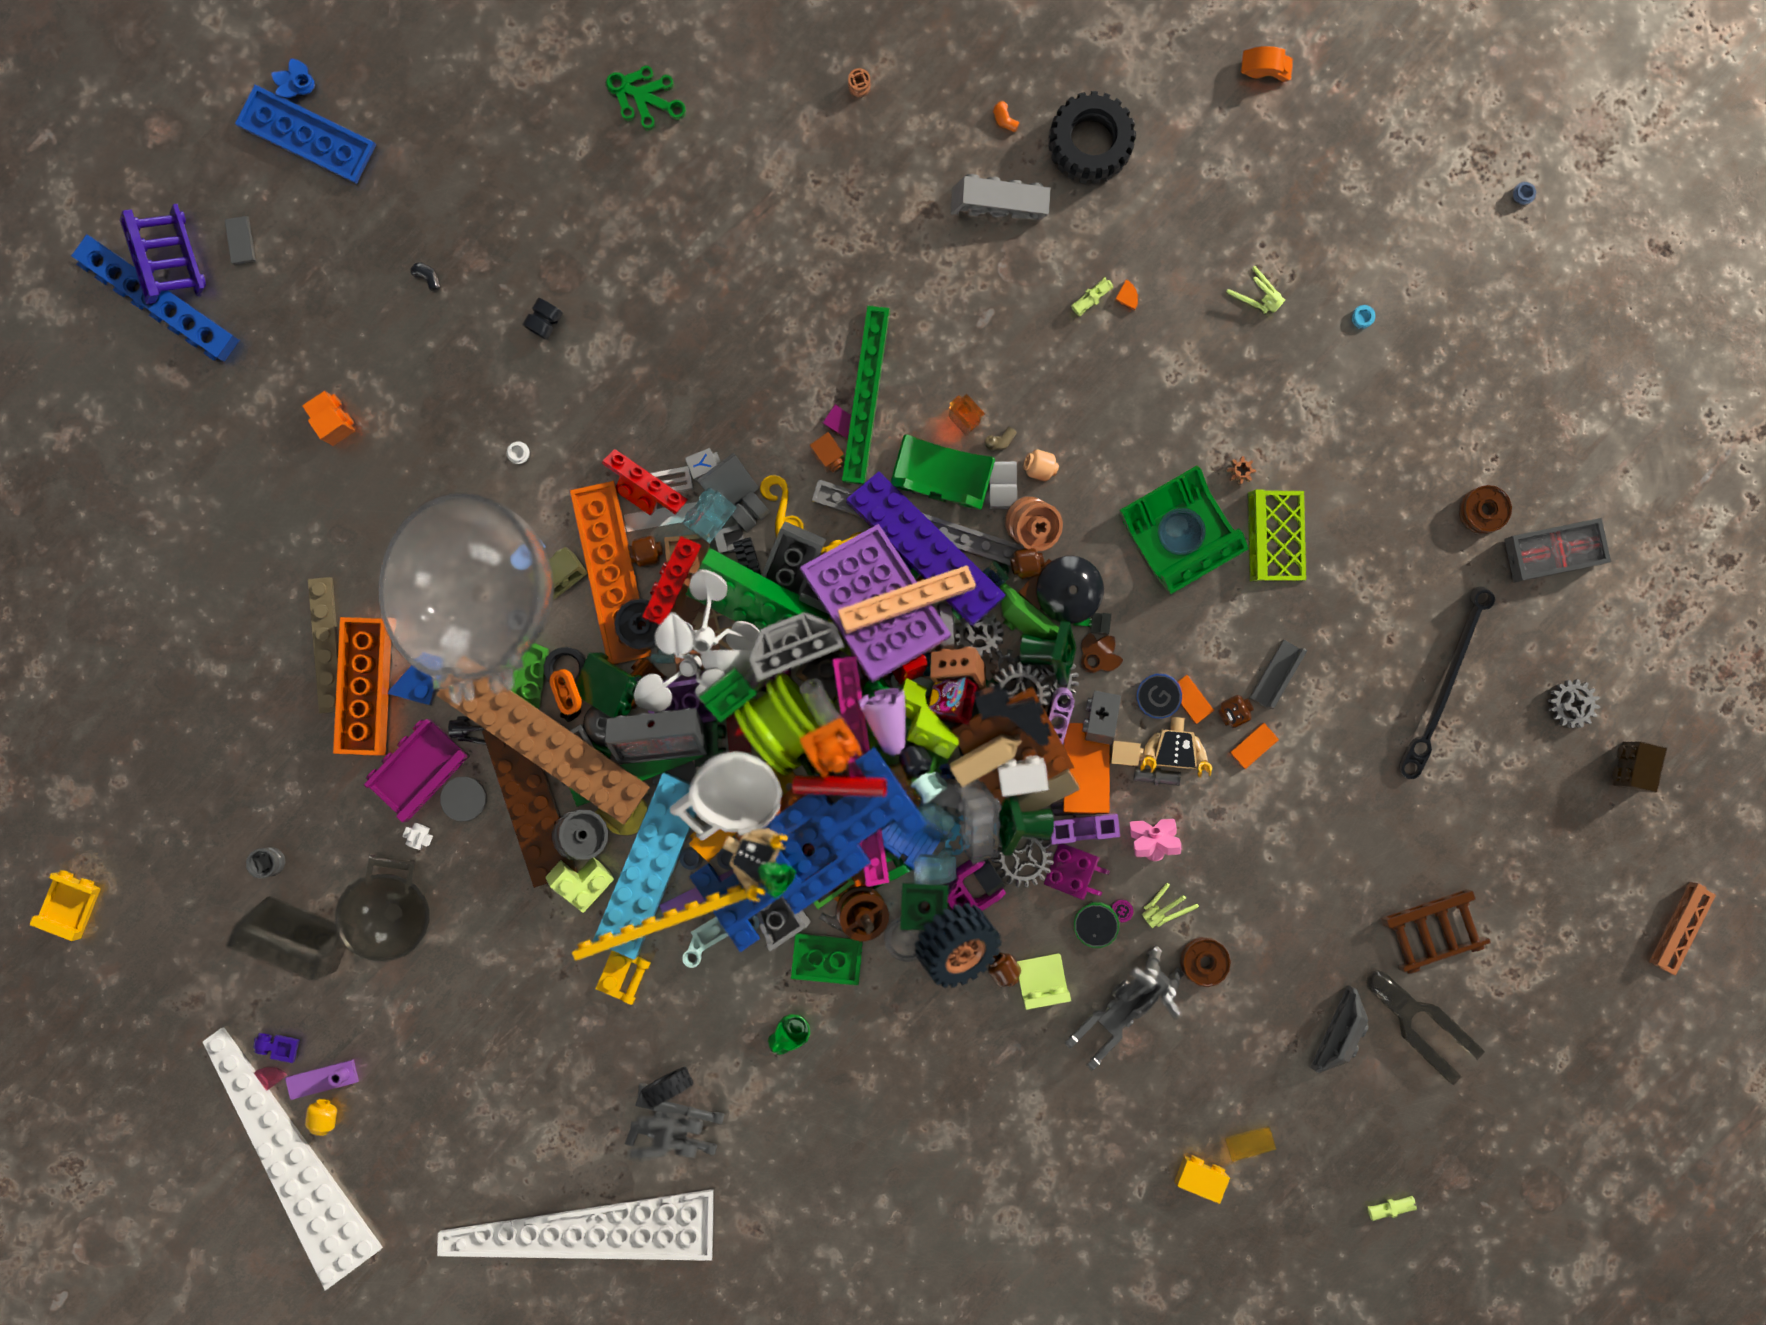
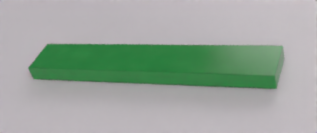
M704 755L629 763L620 766L644 781L701 758ZM569 787L576 807L590 802Z

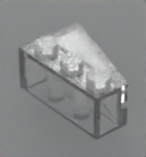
M980 778L964 787H961L960 783L954 784L955 791L960 794L961 803L957 804L959 812H963L964 823L960 824L964 852L973 864L998 857V847L1000 846L998 829L1001 828L999 821L1001 805L999 800L994 798Z

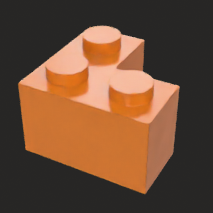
M323 391L302 406L309 415L310 419L308 422L318 437L334 446L355 432L352 427L354 422L347 412L344 413L340 409L342 404L337 396Z

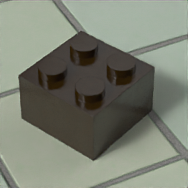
M836 649L804 662L795 676L835 703L838 694L832 659L849 656Z
M1640 741L1623 742L1617 752L1619 761L1612 774L1613 786L1638 792L1657 793L1667 748Z

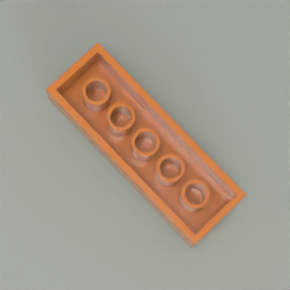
M340 617L333 754L386 755L392 620Z

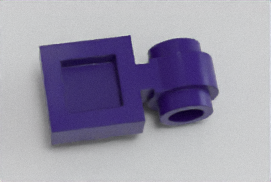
M259 1033L254 1039V1053L267 1055L271 1051L270 1059L288 1063L295 1062L299 1039L276 1035L273 1042L271 1039L272 1035Z

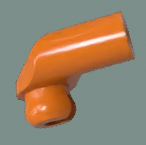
M999 101L993 109L996 123L1003 128L1016 132L1020 122L1009 118L1008 105L1004 101Z

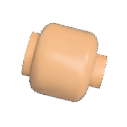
M1036 449L1032 453L1027 454L1023 468L1026 470L1027 476L1046 482L1057 474L1059 464L1056 463L1054 454Z

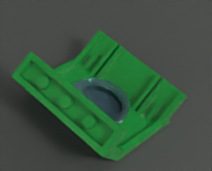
M1198 465L1120 509L1124 526L1155 577L1170 594L1249 549L1243 532L1240 529L1234 530L1213 498L1203 472Z

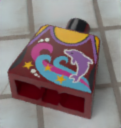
M966 676L935 682L931 695H925L926 703L940 721L970 726L969 721L971 720L975 699L973 693L976 692L977 685Z

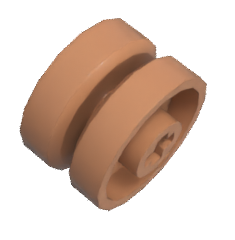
M1023 497L1010 506L1006 514L1005 527L1007 534L1012 540L1027 549L1035 548L1037 551H1044L1051 548L1058 541L1062 533L1063 521L1061 514L1054 506L1036 497Z

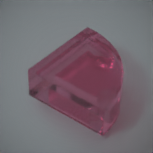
M263 1067L254 1072L266 1090L271 1089L288 1076L284 1071L276 1067Z

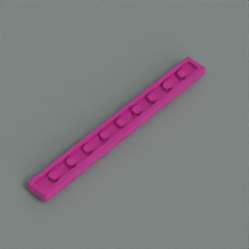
M855 656L832 659L841 718L858 740L863 756L870 751L865 716L859 706L862 694L857 660ZM855 751L854 756L848 762L850 777L866 778L855 763L860 758ZM880 828L860 842V847L871 862L863 868L866 886L889 883L883 836Z

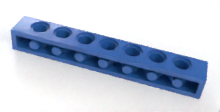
M86 234L71 255L78 260L76 265L86 272L92 270L96 273L94 278L105 285L108 282L115 286L112 289L123 298L126 295L131 297L133 300L130 303L140 310L146 308L151 311L149 316L159 323L164 320L169 324L167 328L178 336L180 333L187 336L186 342L195 348L198 346L204 348L203 354L215 361L218 358L225 362L240 341L170 291H162L155 304H146L141 286L136 292H133L134 286L139 283L135 267L91 236ZM103 258L102 265L97 267L98 261ZM121 271V276L115 279L116 273ZM176 308V314L170 317V311ZM194 321V327L188 330V324ZM212 333V340L206 343V336Z

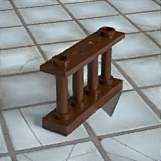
M1465 889L1381 918L1384 927L1392 928L1396 932L1406 961L1397 965L1399 970L1407 971V974L1415 973L1421 970V966L1469 950L1477 952L1485 949L1484 945L1491 943L1489 938L1479 937L1468 908L1469 902L1476 900L1472 890ZM1455 906L1456 909L1460 910L1470 941L1458 945L1447 916L1448 909ZM1431 914L1438 916L1449 947L1438 952L1435 951L1425 922L1427 920L1426 916ZM1411 921L1417 924L1427 953L1426 956L1414 959L1404 927H1406L1405 923Z

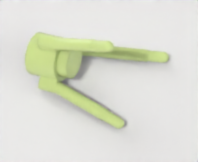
M1253 266L1252 269L1259 279L1253 277V281L1266 293L1261 300L1264 304L1258 303L1230 289L1226 291L1235 298L1261 309L1264 313L1270 310L1274 314L1285 301L1256 266Z
M1166 883L1150 903L1144 906L1146 911L1142 913V916L1151 928H1154L1156 925L1160 927L1170 920L1197 909L1199 906L1195 904L1165 917L1164 914L1186 899L1183 895L1163 909H1160L1158 905L1153 907L1169 888V883Z

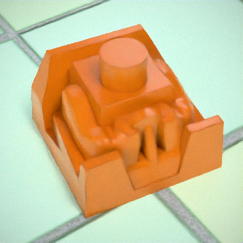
M841 717L799 738L810 761L823 778L827 777L828 773L832 770L835 772L843 771L846 768V763L854 756L855 751L859 757L862 756L858 740Z

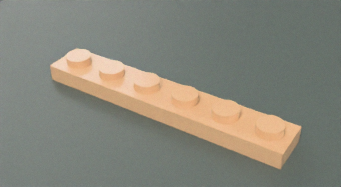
M964 566L839 609L838 615L847 634L974 590L976 585L968 566Z

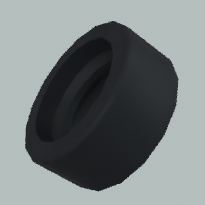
M569 647L553 650L546 657L543 665L547 681L550 683L549 680L553 673L554 662L561 656L569 655L575 658L579 664V672L574 679L576 684L586 661L585 656L578 650Z

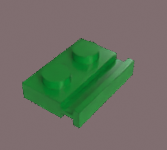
M734 667L699 695V699L706 704V707L719 722H722L754 697L756 691Z

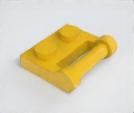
M611 951L596 990L633 1005L636 999L634 996L651 962L639 956L634 960ZM631 963L637 965V968L625 993L620 991Z

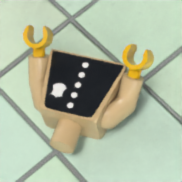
M1171 717L1170 730H1159V733L1153 734L1145 745L1144 760L1140 769L1144 770L1145 765L1151 767L1150 773H1152L1156 766L1197 769L1198 766V777L1202 776L1203 770L1207 771L1210 777L1212 766L1208 763L1206 751L1199 738L1194 735V732H1184L1185 718Z
M765 828L752 830L744 834L740 841L730 836L727 838L723 849L734 854L730 865L734 868L735 875L747 890V896L750 900L759 902L757 893H765L763 888L758 887V885L764 884L758 873L759 867L762 864L771 863L776 860L780 849H785L782 846L781 840H787L786 835H779Z

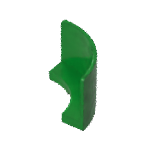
M904 435L891 483L896 488L913 494L921 493L933 500L941 502L947 500L958 504V506L981 510L995 458L943 447L910 435Z

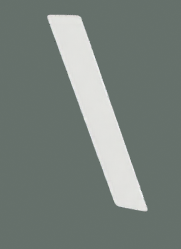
M711 500L685 504L676 515L666 508H659L651 516L642 511L625 514L624 519L626 531L630 532L711 518L714 514Z

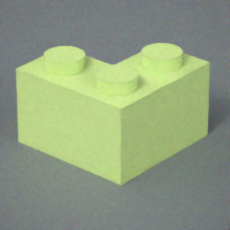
M591 858L578 873L560 860L546 876L549 886L583 913L614 880L610 870L595 858Z

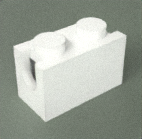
M1028 756L1022 761L1011 759L998 767L1002 796L1049 790L1043 757Z

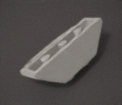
M801 613L761 629L749 661L757 681L842 648L844 645L836 625L807 613Z

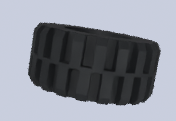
M1091 91L1088 96H1086L1085 92L1078 94L1076 99L1071 97L1066 100V104L1061 105L1057 110L1050 128L1048 146L1049 151L1052 152L1051 158L1053 162H1058V169L1062 173L1065 171L1069 173L1068 178L1074 180L1075 177L1081 178L1080 183L1086 184L1087 180H1092V183L1096 184L1100 183V180L1103 178L1105 181L1111 179L1113 174H1118L1122 171L1123 166L1127 164L1135 145L1134 118H1129V109L1121 107L1122 101L1118 98L1113 101L1110 99V94L1105 92L1103 96H1099L1098 91ZM1084 121H1096L1103 124L1112 135L1113 142L1111 148L1099 155H1089L1081 152L1071 139V132L1074 126Z

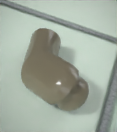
M1008 426L1002 436H987L985 445L992 451L1004 450L1011 443L1017 432Z

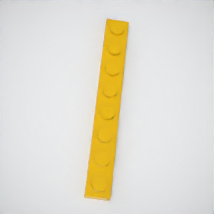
M736 885L727 889L728 893L721 896L719 892L706 897L707 901L699 904L697 900L684 905L685 909L676 911V908L663 912V917L655 919L654 916L642 920V924L634 927L633 924H629L620 928L621 932L612 935V932L598 936V941L591 943L589 939L577 944L578 948L572 952L573 957L576 961L748 898L747 890L744 887L741 888L740 885Z

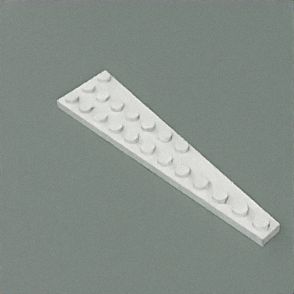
M222 1027L204 1040L203 1044L326 1291L383 1247L229 1033Z
M714 1189L442 1230L438 1232L437 1256L712 1260Z

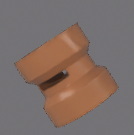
M856 68L850 72L848 86L852 95L864 97L869 93L871 87L870 75L865 69Z

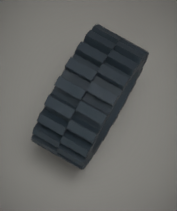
M958 904L954 905L951 911L949 908L944 909L943 915L939 917L936 914L932 917L934 921L931 924L927 922L924 925L925 932L920 931L918 934L920 940L915 941V955L938 986L941 984L942 987L947 988L950 985L951 988L957 987L959 982L961 985H965L968 979L975 980L978 978L977 974L980 971L984 973L987 970V964H993L995 961L993 956L998 955L1000 952L998 949L1001 946L1000 934L982 910L975 905L971 907L970 904H964L961 907Z

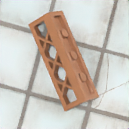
M1688 883L1649 963L1676 976L1716 897L1715 894L1706 890V887L1699 883ZM1703 894L1706 895L1707 898L1704 904L1698 906ZM1693 914H1694L1695 922H1694L1693 925L1688 926V924H1689V922H1690V920H1691V918H1692V916H1693ZM1683 934H1684L1685 942H1684L1683 945L1678 946V944H1679V942H1680V940H1681V938H1682V936H1683ZM1674 955L1675 962L1672 968H1670L1668 964Z

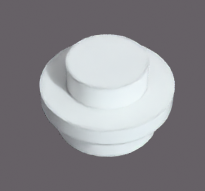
M514 442L509 445L507 457L512 463L523 464L529 458L530 451L524 443Z

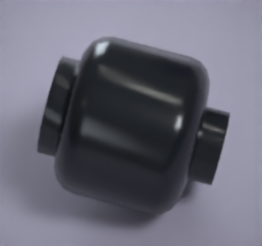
M909 743L905 745L899 755V762L908 776L919 778L930 772L933 761L925 747Z

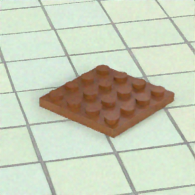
M1030 687L1011 697V702L1007 703V705L1034 696L1035 702L1040 700L1033 687ZM1044 708L1045 714L1041 715L1043 724L1048 722L1052 736L1048 737L1050 744L1045 746L1038 744L1012 720L1002 716L982 719L981 715L978 714L971 718L969 721L970 726L958 724L951 728V732L958 738V745L964 755L1000 734L1012 737L1019 735L1022 743L1017 745L1013 759L1022 761L1028 756L1043 757L1047 780L1066 769L1071 770L1074 768ZM997 767L977 779L993 809L1000 806L1005 796H1002Z

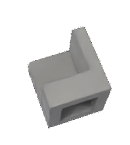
M740 525L713 531L718 552L722 555L735 552L733 542L744 539Z

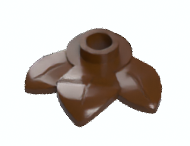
M1089 633L1082 640L1081 648L1083 655L1081 657V666L1086 672L1095 673L1100 669L1109 672L1119 667L1123 662L1120 656L1113 654L1115 649L1114 636H1104L1097 640L1092 633ZM1089 658L1095 659L1096 664L1094 666L1088 664Z

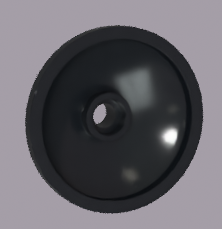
M1063 556L1048 563L1041 571L1037 580L1036 595L1040 607L1050 618L1058 622L1063 621L1073 624L1090 618L1098 610L1104 595V584L1098 569L1091 562L1078 556ZM1072 585L1077 588L1075 594L1070 593L1069 589Z

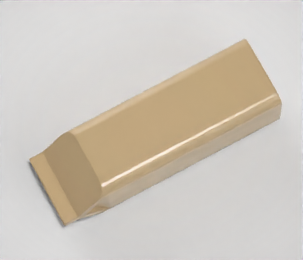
M1000 734L950 763L951 770L961 787L968 785L1013 759L1017 745L1022 743L1020 736L1012 737Z

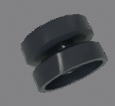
M630 600L622 605L616 614L614 623L616 634L623 643L633 649L648 650L657 646L655 634L660 625L642 618L650 602L649 600ZM640 621L646 623L645 627L642 626V630L638 628Z

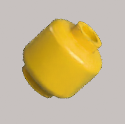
M319 1099L315 1103L310 1104L306 1112V1128L313 1135L323 1136L328 1134L335 1127L337 1108L326 1099Z

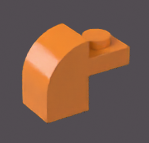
M1261 46L1243 51L1241 73L1254 79L1270 75L1283 82L1290 81L1293 58L1285 55V49L1278 47Z

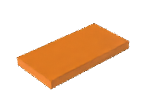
M1069 723L1064 738V748L1074 765L1070 772L1077 781L1080 790L1063 798V813L1109 814L1110 745L1085 740L1086 732H1082L1083 723Z

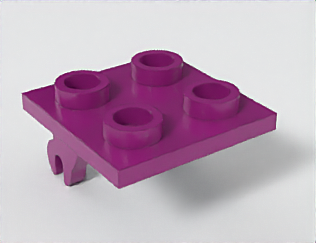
M1062 843L1057 846L1052 860L1053 865H1050L1049 869L1051 871L1047 873L1044 885L1084 900L1087 892L1098 896L1102 895L1101 891L1088 887L1094 870L1109 875L1110 870L1097 866L1100 857Z

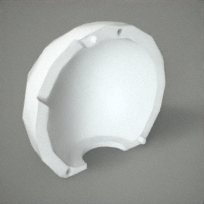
M714 650L705 654L700 653L701 661L706 671L718 669L726 674L735 667L744 677L752 670L749 661L752 650Z

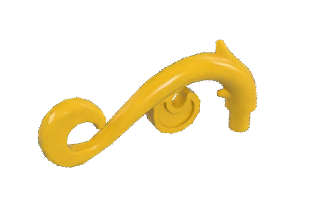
M770 475L761 482L760 493L769 501H777L778 496H773L770 493V487L778 484L782 488V497L775 520L776 538L784 522L804 529L802 521L797 516L785 517L788 502V486L786 481L780 476ZM823 547L820 556L826 553L825 547Z

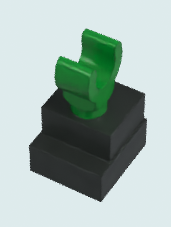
M1094 613L1092 618L1079 623H1073V626L1091 627L1090 633L1109 635L1111 614Z

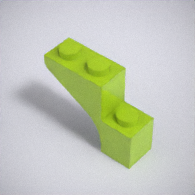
M906 678L899 688V692L903 690L905 694V717L912 720L907 740L948 759L958 746V738L929 709L925 699L927 688Z

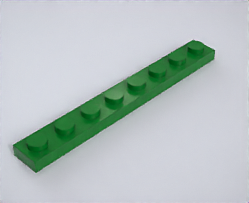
M867 306L842 477L844 483L863 485L866 482L890 308Z

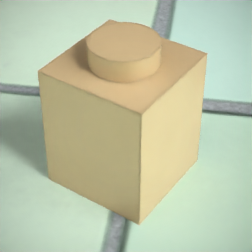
M1113 741L1110 746V763L1139 766V762L1143 761L1144 749L1140 748L1141 743Z

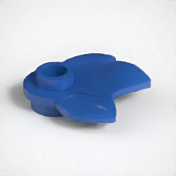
M290 59L289 71H278L271 74L275 84L279 86L275 93L283 98H291L297 94H308L315 87L314 79L308 74L307 66L296 59Z

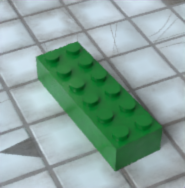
M711 548L698 571L708 570L715 573L727 584L726 596L720 601L711 600L710 608L735 622H749L756 626L759 631L801 613H807L826 622L829 618V614L799 601V595ZM689 586L685 595L706 606L707 599L697 600L694 598Z

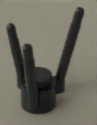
M458 716L457 720L449 721L448 732L450 738L486 745L483 739L466 736L470 735V731L485 730L481 726H470V723L466 721L471 719L467 716Z

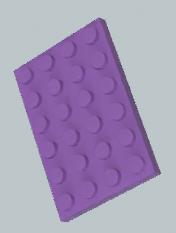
M879 524L800 567V571L871 682L951 638V633L932 604L847 634L845 633L838 615L839 609L917 583Z

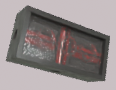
M1602 518L1519 534L1504 539L1514 582L1611 562Z
M684 708L679 711H661L653 714L640 713L635 716H617L607 719L605 743L619 765L707 755L708 730L696 709Z

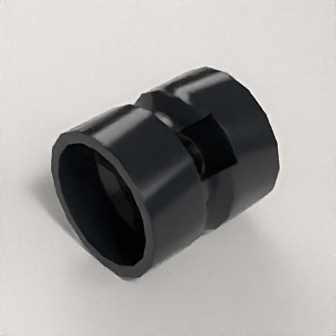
M538 298L532 307L534 313L528 314L522 325L537 336L548 340L554 330L552 324L558 323L563 312L549 302Z

